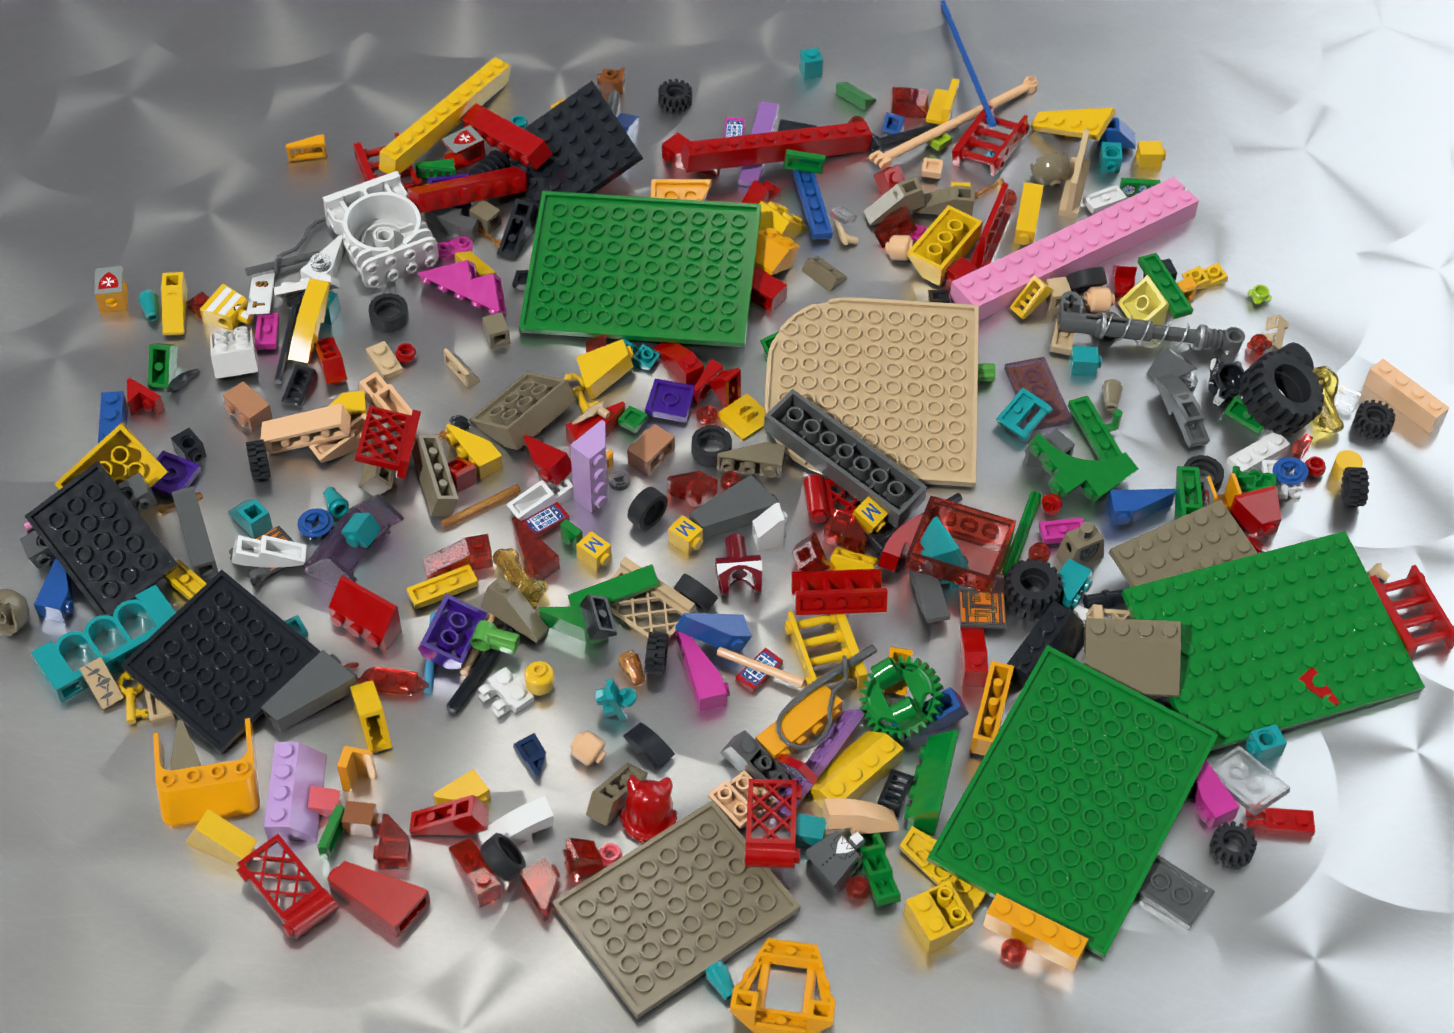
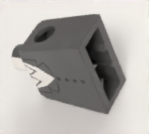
M836 831L807 849L804 854L836 891L839 892L861 866L863 860L856 851L866 841L857 831L847 840Z

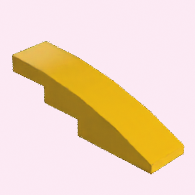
M309 279L295 324L289 360L311 363L314 343L318 341L320 324L324 323L331 282Z

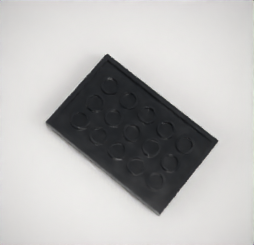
M99 461L25 515V518L99 615L113 617V613L118 605L127 600H135V595L154 586L180 566Z

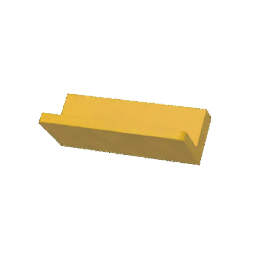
M952 78L948 91L935 89L926 116V122L941 125L950 120L958 94L959 79Z

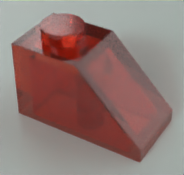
M904 205L888 214L875 228L873 233L883 249L893 235H909L918 229L907 206Z
M546 858L520 871L521 884L544 921L549 918L552 909L551 902L555 900L558 891V878L560 877L554 864L550 865Z

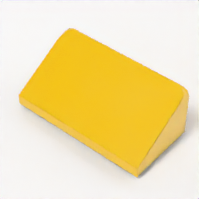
M471 251L454 254L455 263L469 260L475 264L477 278L490 274L497 275V272Z
M836 547L831 555L829 569H876L879 559Z

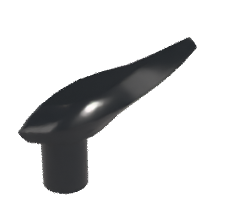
M193 369L179 374L169 383L167 392H174L183 388L200 370Z

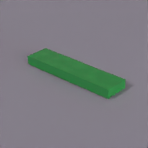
M1153 253L1138 257L1137 263L1144 274L1151 278L1169 303L1168 311L1173 319L1191 315L1194 309L1158 254Z
M651 564L568 594V599L571 607H580V603L587 594L607 597L609 605L660 587L654 566Z

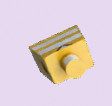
M222 284L200 308L203 323L227 330H235L241 322L250 325L254 320V314H246L248 307L247 299L225 284Z

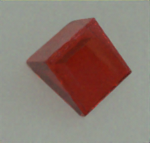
M606 334L587 341L586 353L606 346Z

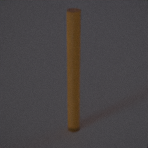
M518 484L509 487L440 521L443 529L450 527L521 492Z

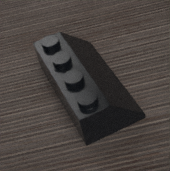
M1055 601L1052 602L1007 663L1014 666L1011 678L1013 684L1023 689L1047 645L1075 659L1084 646V626L1073 611Z

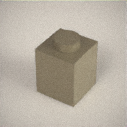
M481 200L469 210L470 217L478 219V229L487 235L502 224L500 209L485 200Z
M502 312L482 317L483 331L490 348L510 344L509 328Z

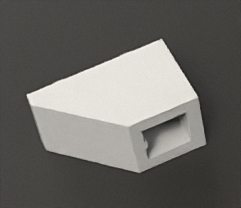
M779 503L773 504L752 521V536L757 551L783 547L784 537H787L785 524L788 523L786 512L781 510Z

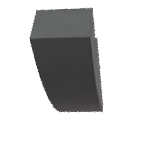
M454 207L424 212L425 218L440 231L454 238L461 236L469 237L474 244L479 234L478 219L462 216V209Z
M932 562L909 564V577L915 589L916 601L927 623L950 620L943 590Z

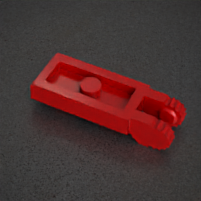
M1250 806L1245 810L1246 815L1251 818H1264V820L1252 819L1247 822V827L1252 831L1299 836H1314L1316 832L1314 812L1312 810L1263 808L1262 806Z

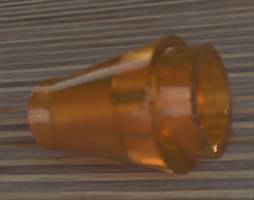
M634 650L622 653L618 657V666L628 676L634 686L644 683L646 678L639 654L635 653Z

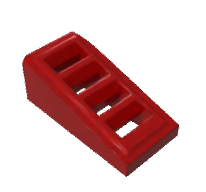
M713 359L708 362L694 387L695 404H699L713 390L708 381L723 371V365Z

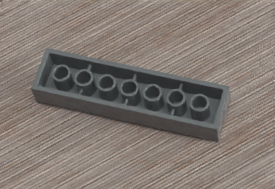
M794 389L786 394L764 416V430L859 501L863 502L869 496L888 513L885 520L897 529L925 501L927 486Z

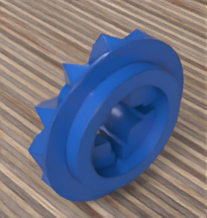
M1294 457L1279 459L1274 464L1272 470L1273 474H1276L1279 484H1287L1288 488L1290 485L1298 487L1301 482H1305L1308 476L1306 464ZM1294 470V475L1290 474L1286 476V471L1291 472Z
M310 509L299 517L297 523L298 530L302 536H308L310 540L313 537L320 539L322 535H328L329 530L333 529V518L324 509ZM319 519L320 525H317L316 528L313 529L312 525H315V523Z

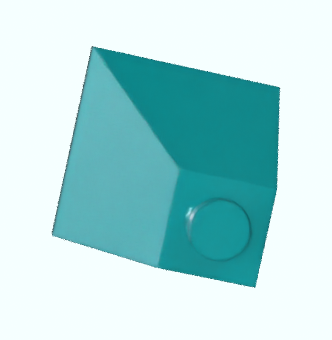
M936 516L932 519L919 541L923 548L920 553L927 563L931 561L935 568L968 571L969 567L960 548Z

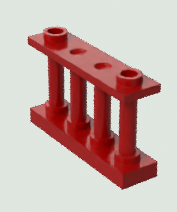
M989 105L991 112L993 114V106ZM983 109L952 149L953 165L960 167L964 160H974L991 165V176H995L1003 168L1005 161L1022 138L1028 134L1030 129L1028 116L1024 115L1019 123H1015L993 115L997 126L1013 130L1009 135L988 129L987 116ZM987 136L1005 142L1002 146L981 141L980 139ZM977 147L995 152L996 154L992 158L971 151Z
M394 133L395 138H397V137L399 136V134H398V133ZM361 142L353 143L355 158L364 181L367 182L381 177L373 174L376 170H379V162L372 163V161L368 162L371 157L379 156L380 151L386 146L367 150L363 149ZM412 164L399 174L400 178L409 177L410 183L402 184L406 192L408 188L423 185L421 178L417 179Z
M1416 565L1411 566L1405 579L1382 584L1376 575L1369 577L1411 660L1418 646L1443 640L1448 649H1453L1454 626L1427 584L1424 574L1419 571ZM1411 586L1416 594L1414 597L1393 602L1388 597L1387 592ZM1422 604L1427 614L1404 620L1400 617L1397 610ZM1432 622L1438 632L1414 638L1407 628Z
M881 569L791 572V593L795 594L796 615L887 612L888 591L887 588H881Z

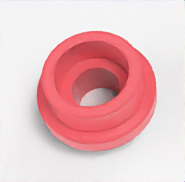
M614 843L603 845L598 852L599 862L606 867L623 857L621 848ZM612 854L615 857L607 858L606 856Z

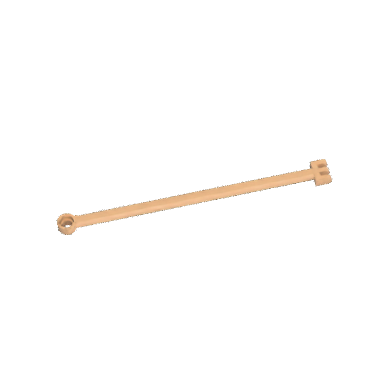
M1027 76L1023 84L987 101L988 105L993 106L994 109L1024 93L1036 92L1038 88L1037 78ZM982 104L885 153H882L880 150L873 152L869 155L868 159L884 170L890 167L892 160L976 118L983 110Z

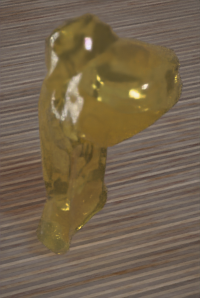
M1329 366L1316 367L1312 372L1320 379L1319 384L1322 385V394H1324L1323 408L1317 416L1319 419L1318 429L1329 434L1341 432L1344 429V422L1340 419L1334 404V399L1338 392L1339 377Z
M513 548L497 550L492 556L494 564L498 566L506 580L517 587L534 610H536L540 599L549 589L546 580H530L519 562V553Z

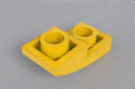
M1215 263L1205 269L1198 266L1182 274L1183 279L1189 276L1192 277L1197 284V290L1210 288L1228 281V276L1219 263Z

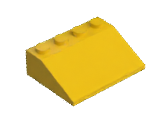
M122 422L54 485L60 490L97 461L103 465L117 485L140 473L151 488L168 471Z

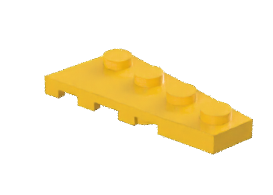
M1114 107L1040 111L1030 126L1032 131L1082 138L1084 129L1090 130L1088 139L1099 141L1116 112Z
M912 826L901 842L899 849L937 886L950 881L969 914L973 917L987 894L926 861L937 840Z

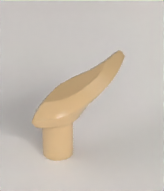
M836 219L835 224L841 242L844 245H857L858 237L848 236V233Z
M603 402L596 403L576 418L572 424H577L597 414L607 419L610 411L603 407Z
M1382 563L1375 564L1367 572L1369 577L1377 575L1384 581L1391 574L1382 569Z

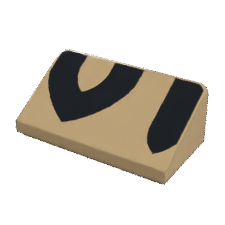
M447 348L443 349L445 364L466 387L470 388L480 382V379L459 356Z

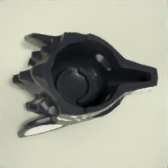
M1219 357L1211 358L1208 390L1214 397L1212 405L1218 407L1222 402H1229L1240 393V380L1244 370L1239 361L1225 363L1223 361L1220 362Z

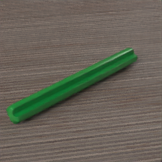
M1030 492L1001 575L1006 578L1008 570H1011V566L1014 563L1018 565L1042 495L1039 492Z

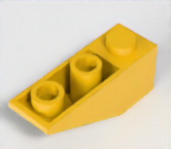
M183 272L162 273L163 336L183 335L185 332L188 288Z
M451 424L446 425V441L450 446L455 447L459 457L475 464L476 475L480 480L503 469L502 455L490 441Z

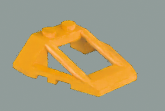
M767 938L756 954L751 967L746 969L740 983H737L733 988L730 1012L754 1033H819L833 1025L836 1002L834 996L831 995L830 983L826 979L818 945ZM771 964L807 969L802 1013L765 1008ZM760 970L757 992L749 991ZM816 978L820 1000H814Z

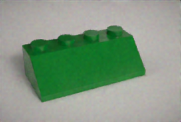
M951 730L929 736L927 744L921 746L919 759H923L922 765L916 766L914 779H918L917 785L911 786L909 799H913L911 806H906L904 819L908 820V830L913 826L925 834L935 836L959 731Z

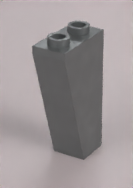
M749 475L690 512L689 520L703 529V540L752 525L754 519L773 504L779 503L774 494H770L765 489L761 481Z
M194 486L172 492L195 574L200 578L217 574L218 568Z
M322 650L261 708L266 718L281 731H284L350 694V686L358 684L356 680L357 674L350 667H343L341 661L334 654L329 655Z

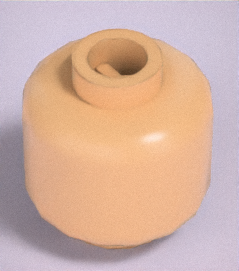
M893 235L890 241L886 243V254H889L893 261H909L907 252L916 242L909 235Z
M1092 286L1084 293L1083 304L1091 313L1108 312L1111 306L1115 304V295L1111 294L1108 287Z
M580 731L570 745L572 756L586 766H590L594 762L599 764L606 754L603 750L605 741L591 731L584 733Z

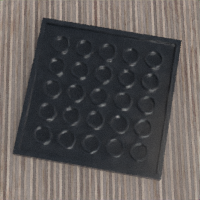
M593 81L524 128V130L543 139L552 152V155L537 170L530 166H524L520 160L517 159L515 161L509 154L505 153L511 162L510 167L515 166L526 172L527 191L524 192L530 202L534 203L538 209L540 207L542 191L594 194L644 159Z
M220 570L120 666L122 670L222 754L246 730L245 719L250 718L251 723H253L263 713L261 707L321 651L226 572Z

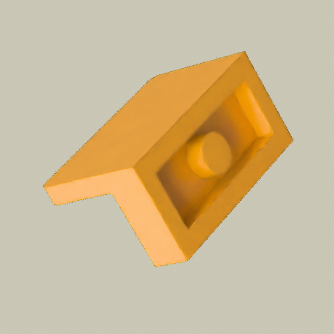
M344 745L337 769L342 790L352 792L358 776L376 779L377 771L372 751Z

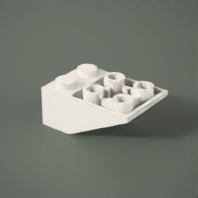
M240 326L235 328V330H217L210 334L211 359L216 379L258 372L252 327Z

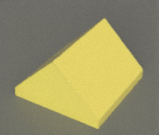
M1148 275L1117 302L1128 318L1132 316L1133 319L1147 321L1151 318L1154 325L1164 324L1169 303Z

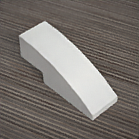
M567 477L558 485L550 482L545 483L541 480L506 505L519 521L525 520L556 502L562 505L572 499L573 484Z
M238 535L233 546L232 563L269 568L304 565L307 545L262 535L261 540Z
M543 796L502 816L487 826V830L479 832L478 836L483 844L495 833H501L516 845L532 839V833L555 825L554 815L546 797Z

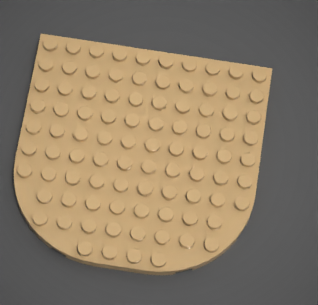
M841 297L829 299V302L818 305L814 303L801 309L780 327L778 334L771 343L766 370L765 415L786 394L794 389L921 483L975 487L979 305ZM774 438L777 444L784 445L776 438ZM786 446L785 453L794 461L811 471L824 475Z

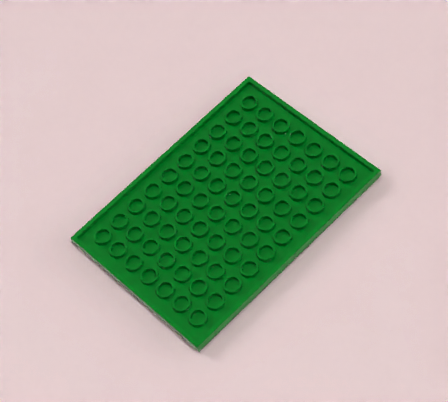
M542 191L519 332L745 348L762 209L761 204Z
M1346 531L1126 588L1121 593L1133 620L1181 621L1179 697L1168 698L1174 712L1218 734L1210 751L1247 741L1251 731L1277 724L1279 730L1283 731L1420 692L1425 688ZM1314 667L1318 674L1312 678L1313 685L1318 688L1327 685L1340 702L1339 705L1335 707V704L1327 699L1331 695H1325L1323 699L1307 689L1303 681L1298 679Z
M1047 645L926 861L995 898L996 894H999L1088 938L1085 949L1104 959L1218 734Z

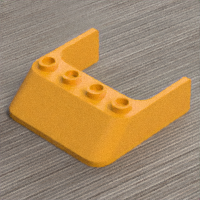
M250 718L245 719L247 752L241 759L178 770L164 769L163 744L159 733H153L156 788L161 817L166 826L181 827L198 824L207 809L223 819L254 814L259 809L260 797L255 738Z

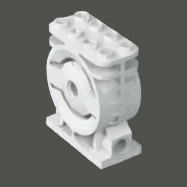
M398 171L323 197L326 223L329 229H333L335 234L343 236L348 257L367 288H375L381 284L394 281L397 278L413 274L416 271L432 267L436 264L439 258L438 243L426 223L422 221L416 205L408 199V194L401 184Z

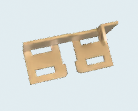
M1282 316L1267 317L1265 330L1277 328V332L1264 334L1262 348L1273 345L1278 349L1282 348L1284 330L1288 329L1289 323Z

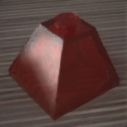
M906 87L891 88L892 114L905 118H926L929 110L928 90Z

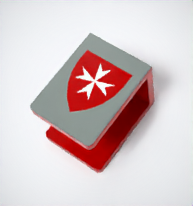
M470 125L442 138V142L451 151L444 155V159H454L457 172L481 161L485 157L484 139Z

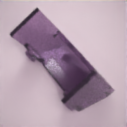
M380 494L353 506L342 516L305 563L302 570L309 576L335 588L342 575L356 582L357 578L352 571L371 545L379 539L381 541L386 539L391 533L389 530L391 526L403 521L404 517ZM355 513H371L382 528L368 548H354L350 546L341 533Z

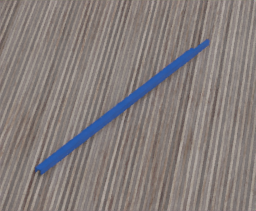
M945 0L940 1L944 16L986 113L989 128L997 126L946 2Z

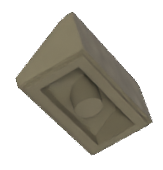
M819 256L807 258L802 268L805 274L828 291L834 290L847 280L846 275Z

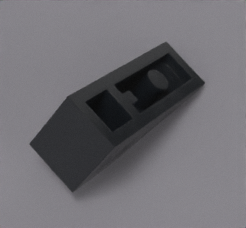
M516 198L497 255L513 260L517 259L533 232L538 219L539 209L534 203Z

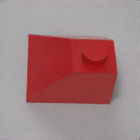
M1275 485L1234 496L1229 512L1243 532L1259 537L1263 535L1269 536L1278 531L1282 517Z

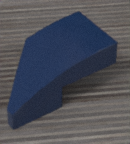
M533 733L514 743L513 747L535 779H538L546 751L536 734Z

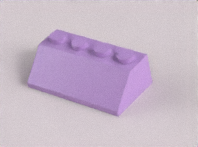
M603 420L570 445L573 497L575 501L591 513H594L598 508L604 507L608 501L605 421Z
M275 742L264 829L268 840L279 834L284 841H317L320 814L308 809V800L311 786L323 787L326 754L300 742Z

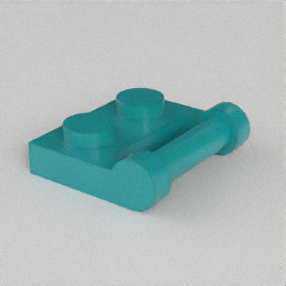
M1022 388L996 420L997 423L1017 435L1022 441L1027 442L1032 431L1046 415H1050L1053 408L1025 388ZM1036 407L1040 408L1025 428L1021 429L1019 426Z

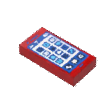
M556 502L521 521V527L534 541L559 527L565 519L570 521V516Z
M766 647L754 658L756 661L777 669L783 665V660ZM745 667L736 676V681L751 693H754L771 676Z
M780 754L776 759L792 776L813 785L818 780V776L804 762L785 754Z

